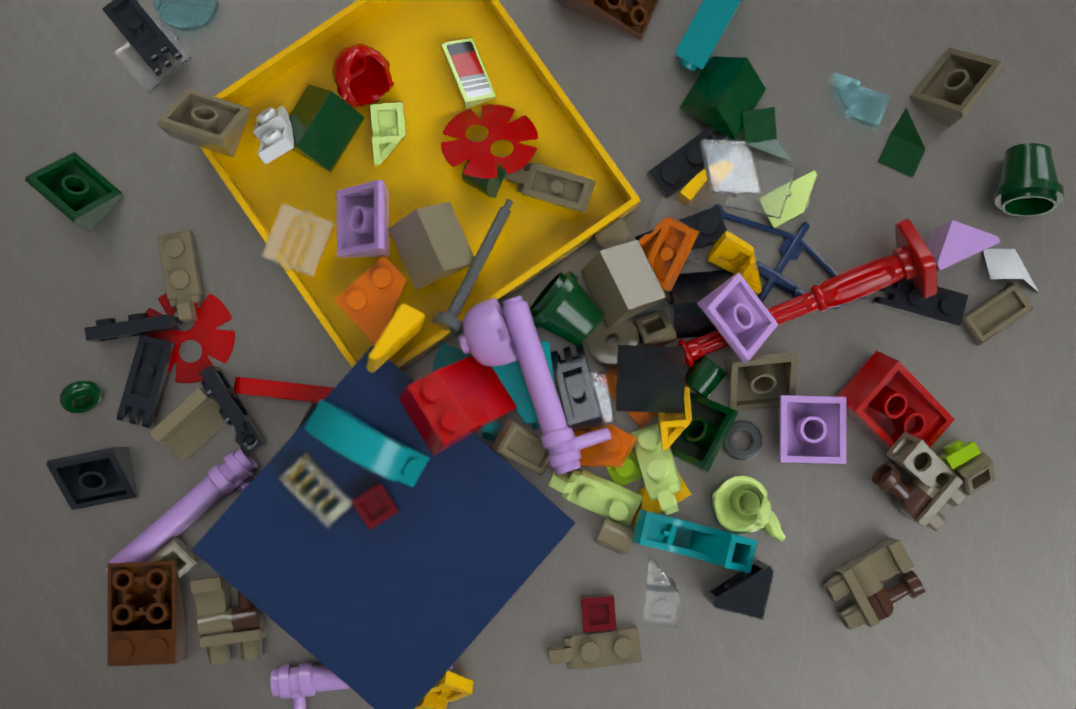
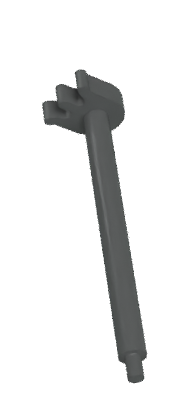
M507 199L505 205L500 207L446 313L442 311L435 313L431 323L440 325L442 329L450 330L454 335L458 336L463 323L457 317L511 213L509 209L513 201Z

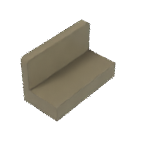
M198 388L154 427L149 434L157 443H165L181 461H186L227 423L219 413V409L222 408L219 402L214 397L211 398L204 389Z

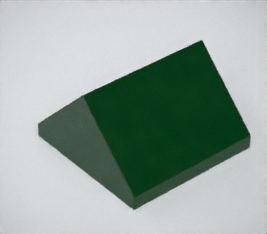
M711 56L679 108L735 141L743 128L742 111L754 110L766 88L748 58Z
M308 84L289 115L294 136V147L292 150L331 173L365 118L331 90Z
M75 152L27 175L25 181L73 223L89 231L97 225L122 195L120 190Z
M690 392L692 420L672 443L670 448L673 457L700 471L709 472L739 412Z

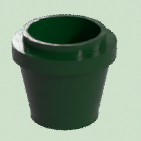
M1024 143L1012 146L1005 151L999 186L994 191V204L996 207L1012 216L1031 217L1047 214L1064 201V187L1058 181L1052 151L1049 146L1040 143Z
M571 271L565 275L560 272L542 290L529 309L536 328L542 327L577 347L597 327L604 316V312L577 282L578 277Z

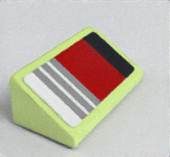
M473 38L441 44L444 56L466 109L496 98Z

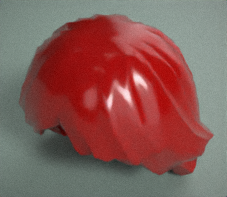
M359 43L346 47L338 54L333 64L332 73L334 82L337 85V92L351 107H365L366 104L371 105L373 102L379 101L380 97L389 92L394 86L389 70V61L380 52Z

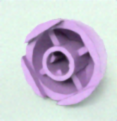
M497 298L488 299L473 306L466 313L463 320L464 333L458 335L465 354L471 352L477 362L492 367L517 361V354Z

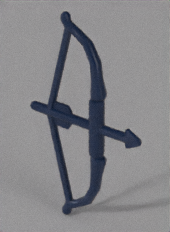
M719 204L714 205L718 206L723 221L727 219L786 238L780 247L783 256L774 270L756 260L759 276L767 280L762 291L757 296L762 303L774 285L791 294L793 298L807 293L799 288L795 282L781 275L788 261L798 259L803 249L831 277L838 275L803 240L810 226L808 222L802 223L797 233L792 234L726 213L722 206ZM866 296L859 298V300H865ZM853 301L827 309L838 310Z

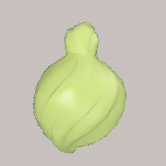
M735 476L721 484L713 492L712 506L719 523L725 529L736 534L755 533L762 529L767 535L781 542L786 538L778 517L771 511L772 507L770 500L767 498V490L756 479L748 476Z

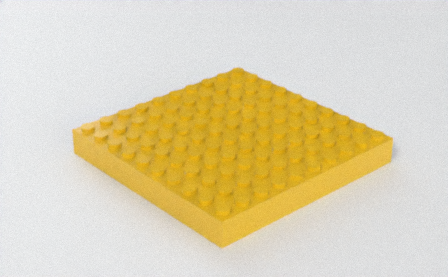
M356 0L214 96L250 108L234 157L200 147L267 245L283 206L333 224L313 275L300 271L303 268L315 237L311 232L306 236L294 268L289 267L293 266L306 232L303 229L298 230L286 259V265L281 264V266L351 368L374 344L334 299L381 257H337V190L376 180L384 181L389 190V228L415 209L450 202L474 257L500 207L505 205L507 199L513 201L509 209L511 213L457 317L462 323L466 313L473 306L493 298H497L500 304L591 241L594 235L607 225L633 212L641 202L636 192L499 0ZM473 38L496 98L471 107V109L482 119V105L494 104L514 108L515 112L508 123L526 115L532 121L538 133V139L519 142L537 148L533 158L528 162L529 164L534 162L595 181L586 213L527 197L517 191L518 184L506 181L507 179L505 178L496 198L487 196L462 180V171L468 160L452 167L446 161L441 150L442 142L460 140L444 135L443 131L456 115L467 110L444 56L441 44ZM359 43L380 52L389 61V70L394 86L389 92L381 96L379 101L373 102V104L403 102L406 136L381 165H374L373 131L370 105L368 104L365 107H352L363 115L365 119L331 173L292 149L266 165L258 155L261 142L253 133L257 121L256 117L262 111L270 107L276 110L283 105L288 115H290L308 84L331 90L342 99L337 92L332 69L336 57L346 47ZM473 125L466 130L465 135L470 141L480 142L487 138L489 132L482 125ZM498 140L491 145L490 150L497 157H506L513 152L514 147L507 140ZM302 215L306 220L313 219L310 216ZM297 216L291 221L290 224H294L298 227V225L302 221H304V219L300 216ZM308 221V231H313L316 234V223ZM306 222L303 223L299 228H304L307 230ZM293 225L289 226L276 258L281 263L284 262L296 232V227ZM389 231L390 257H387V259L408 281L396 307L398 309L400 304L405 303L425 315L421 330L389 358L403 371L454 335L450 330H444L442 326L431 323V320L438 311L447 312L469 267L415 290Z

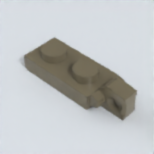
M534 162L526 164L523 170L520 169L512 174L506 172L504 177L507 179L506 181L518 184L517 191L527 197L586 213L595 185V181L590 178Z
M187 230L157 236L167 299L170 306L177 307L180 321L184 323L196 321L195 303L201 302L203 291L193 233Z
M637 627L571 635L572 637L564 638L565 646L548 648L550 664L567 663V669L581 670L642 662Z

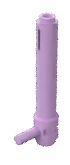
M522 296L508 299L503 302L505 308L502 309L543 434L540 438L543 448L548 449L550 458L547 460L549 466L554 468L556 475L581 467L579 459L582 458L580 449L611 440L609 429L604 427L575 437L572 427L567 425L528 303L523 301Z
M239 448L236 452L232 450L224 457L225 461L221 465L217 463L208 471V476L116 554L109 563L148 562L150 557L174 537L179 536L225 495L230 496L237 489L242 493L250 484L248 479L254 475L253 471L258 467L255 460L242 448Z
M313 662L300 663L299 667H292L291 664L280 665L279 669L271 671L270 683L273 697L280 696L281 699L292 698L293 709H307L305 697L315 696L316 692L351 689L323 664L314 665ZM452 665V666L448 669V671L454 673V668H453V665Z

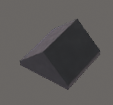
M727 270L679 274L672 291H669L671 322L677 339L700 337L717 330L697 303L734 275Z
M618 345L616 411L683 413L685 347Z
M111 447L47 460L46 466L71 510L135 498L137 496L129 447Z
M758 560L752 564L750 573L740 571L703 595L715 608L763 620L774 571L770 565Z

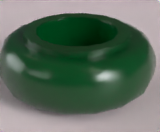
M91 380L75 381L62 390L60 404L64 410L70 413H84L99 404L102 398V391L98 384Z

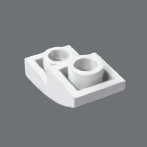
M283 105L276 110L272 107L267 108L256 117L257 121L253 133L261 142L258 155L266 165L294 147L292 125L287 110Z

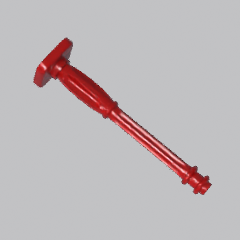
M907 218L895 224L897 249L893 250V255L884 256L851 268L825 280L818 286H811L809 292L767 310L778 325L807 313L816 310L824 312L827 308L836 307L867 296L902 278L904 280L911 279L919 294L923 298H928L937 294L936 264L925 242L912 222ZM715 330L687 342L681 338L678 340L677 346L685 347V364L692 367L694 360L729 345L718 330Z

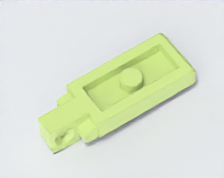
M655 423L630 432L631 435L637 438L634 448L647 492L652 501L658 499L661 509L665 511L666 515L679 511L674 493L681 491L680 485L682 484L671 448L669 447L668 450L661 449L659 424Z
M582 469L581 472L573 470L572 473L566 472L556 475L554 471L548 486L561 492V496L568 501L626 527H629L642 501L641 495L585 469Z

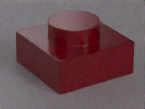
M382 482L351 501L369 530L400 511Z
M614 595L581 597L583 632L617 630Z

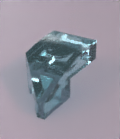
M834 73L833 82L847 117L869 127L879 129L891 101V96L862 87L859 80Z

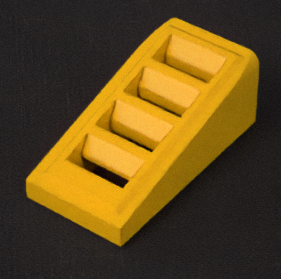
M405 303L400 304L369 354L367 370L374 373L421 330L425 315Z

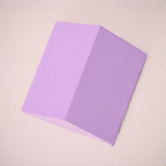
M376 180L337 190V257H382L383 255L390 257L389 190L384 181Z
M951 220L931 232L927 247L934 258L937 272L1000 243L998 236Z
M740 273L733 275L697 303L743 363L751 359L778 326L776 320Z
M780 395L779 462L846 464L847 397Z

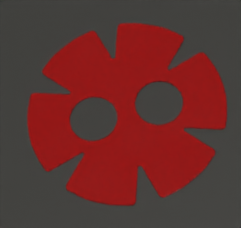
M494 104L482 105V119L469 108L456 115L446 125L443 134L460 140L442 142L441 150L446 161L452 167L470 159L463 174L483 179L497 178V163L508 174H512L528 164L537 148L519 142L538 139V133L534 124L526 115L508 123L515 112L514 108ZM473 125H482L488 129L489 133L485 140L473 142L467 139L465 135L466 130ZM507 140L513 144L514 150L506 157H497L491 153L490 147L495 141Z
M167 293L158 298L166 315L173 316L177 311V307L170 306ZM212 294L207 296L199 308H197L198 303H195L197 320L190 330H174L145 335L175 343L168 372L177 363L176 383L188 384L203 381L204 379L199 372L209 366H213L208 355L222 363H226L232 353L235 331L216 330L217 327L230 321L232 317L226 306ZM148 308L146 311L148 317L163 315L152 308ZM187 340L197 341L202 348L200 358L192 363L185 362L179 355L181 344Z

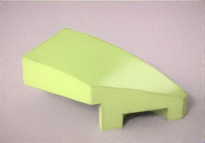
M403 102L370 105L374 165H381L406 136Z
M815 170L759 199L774 228L801 215L808 208L812 189L818 176Z

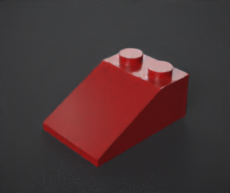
M877 350L837 395V397H847V413L888 449L893 446L904 431L923 440L931 448L955 420L900 361Z
M473 355L438 369L408 385L398 398L433 456L517 408L492 366L480 364Z

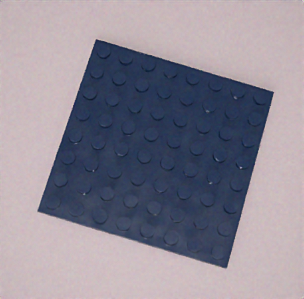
M372 345L324 400L348 411L365 424L390 438L430 457L415 486L411 487L397 480L394 482L319 441L304 429L311 417L310 415L193 547L192 551L374 709H414L576 522L474 433L433 456L398 399L405 388L415 381L390 359L374 373L368 371L366 366L368 356L374 348V345ZM382 482L400 511L369 530L351 501Z

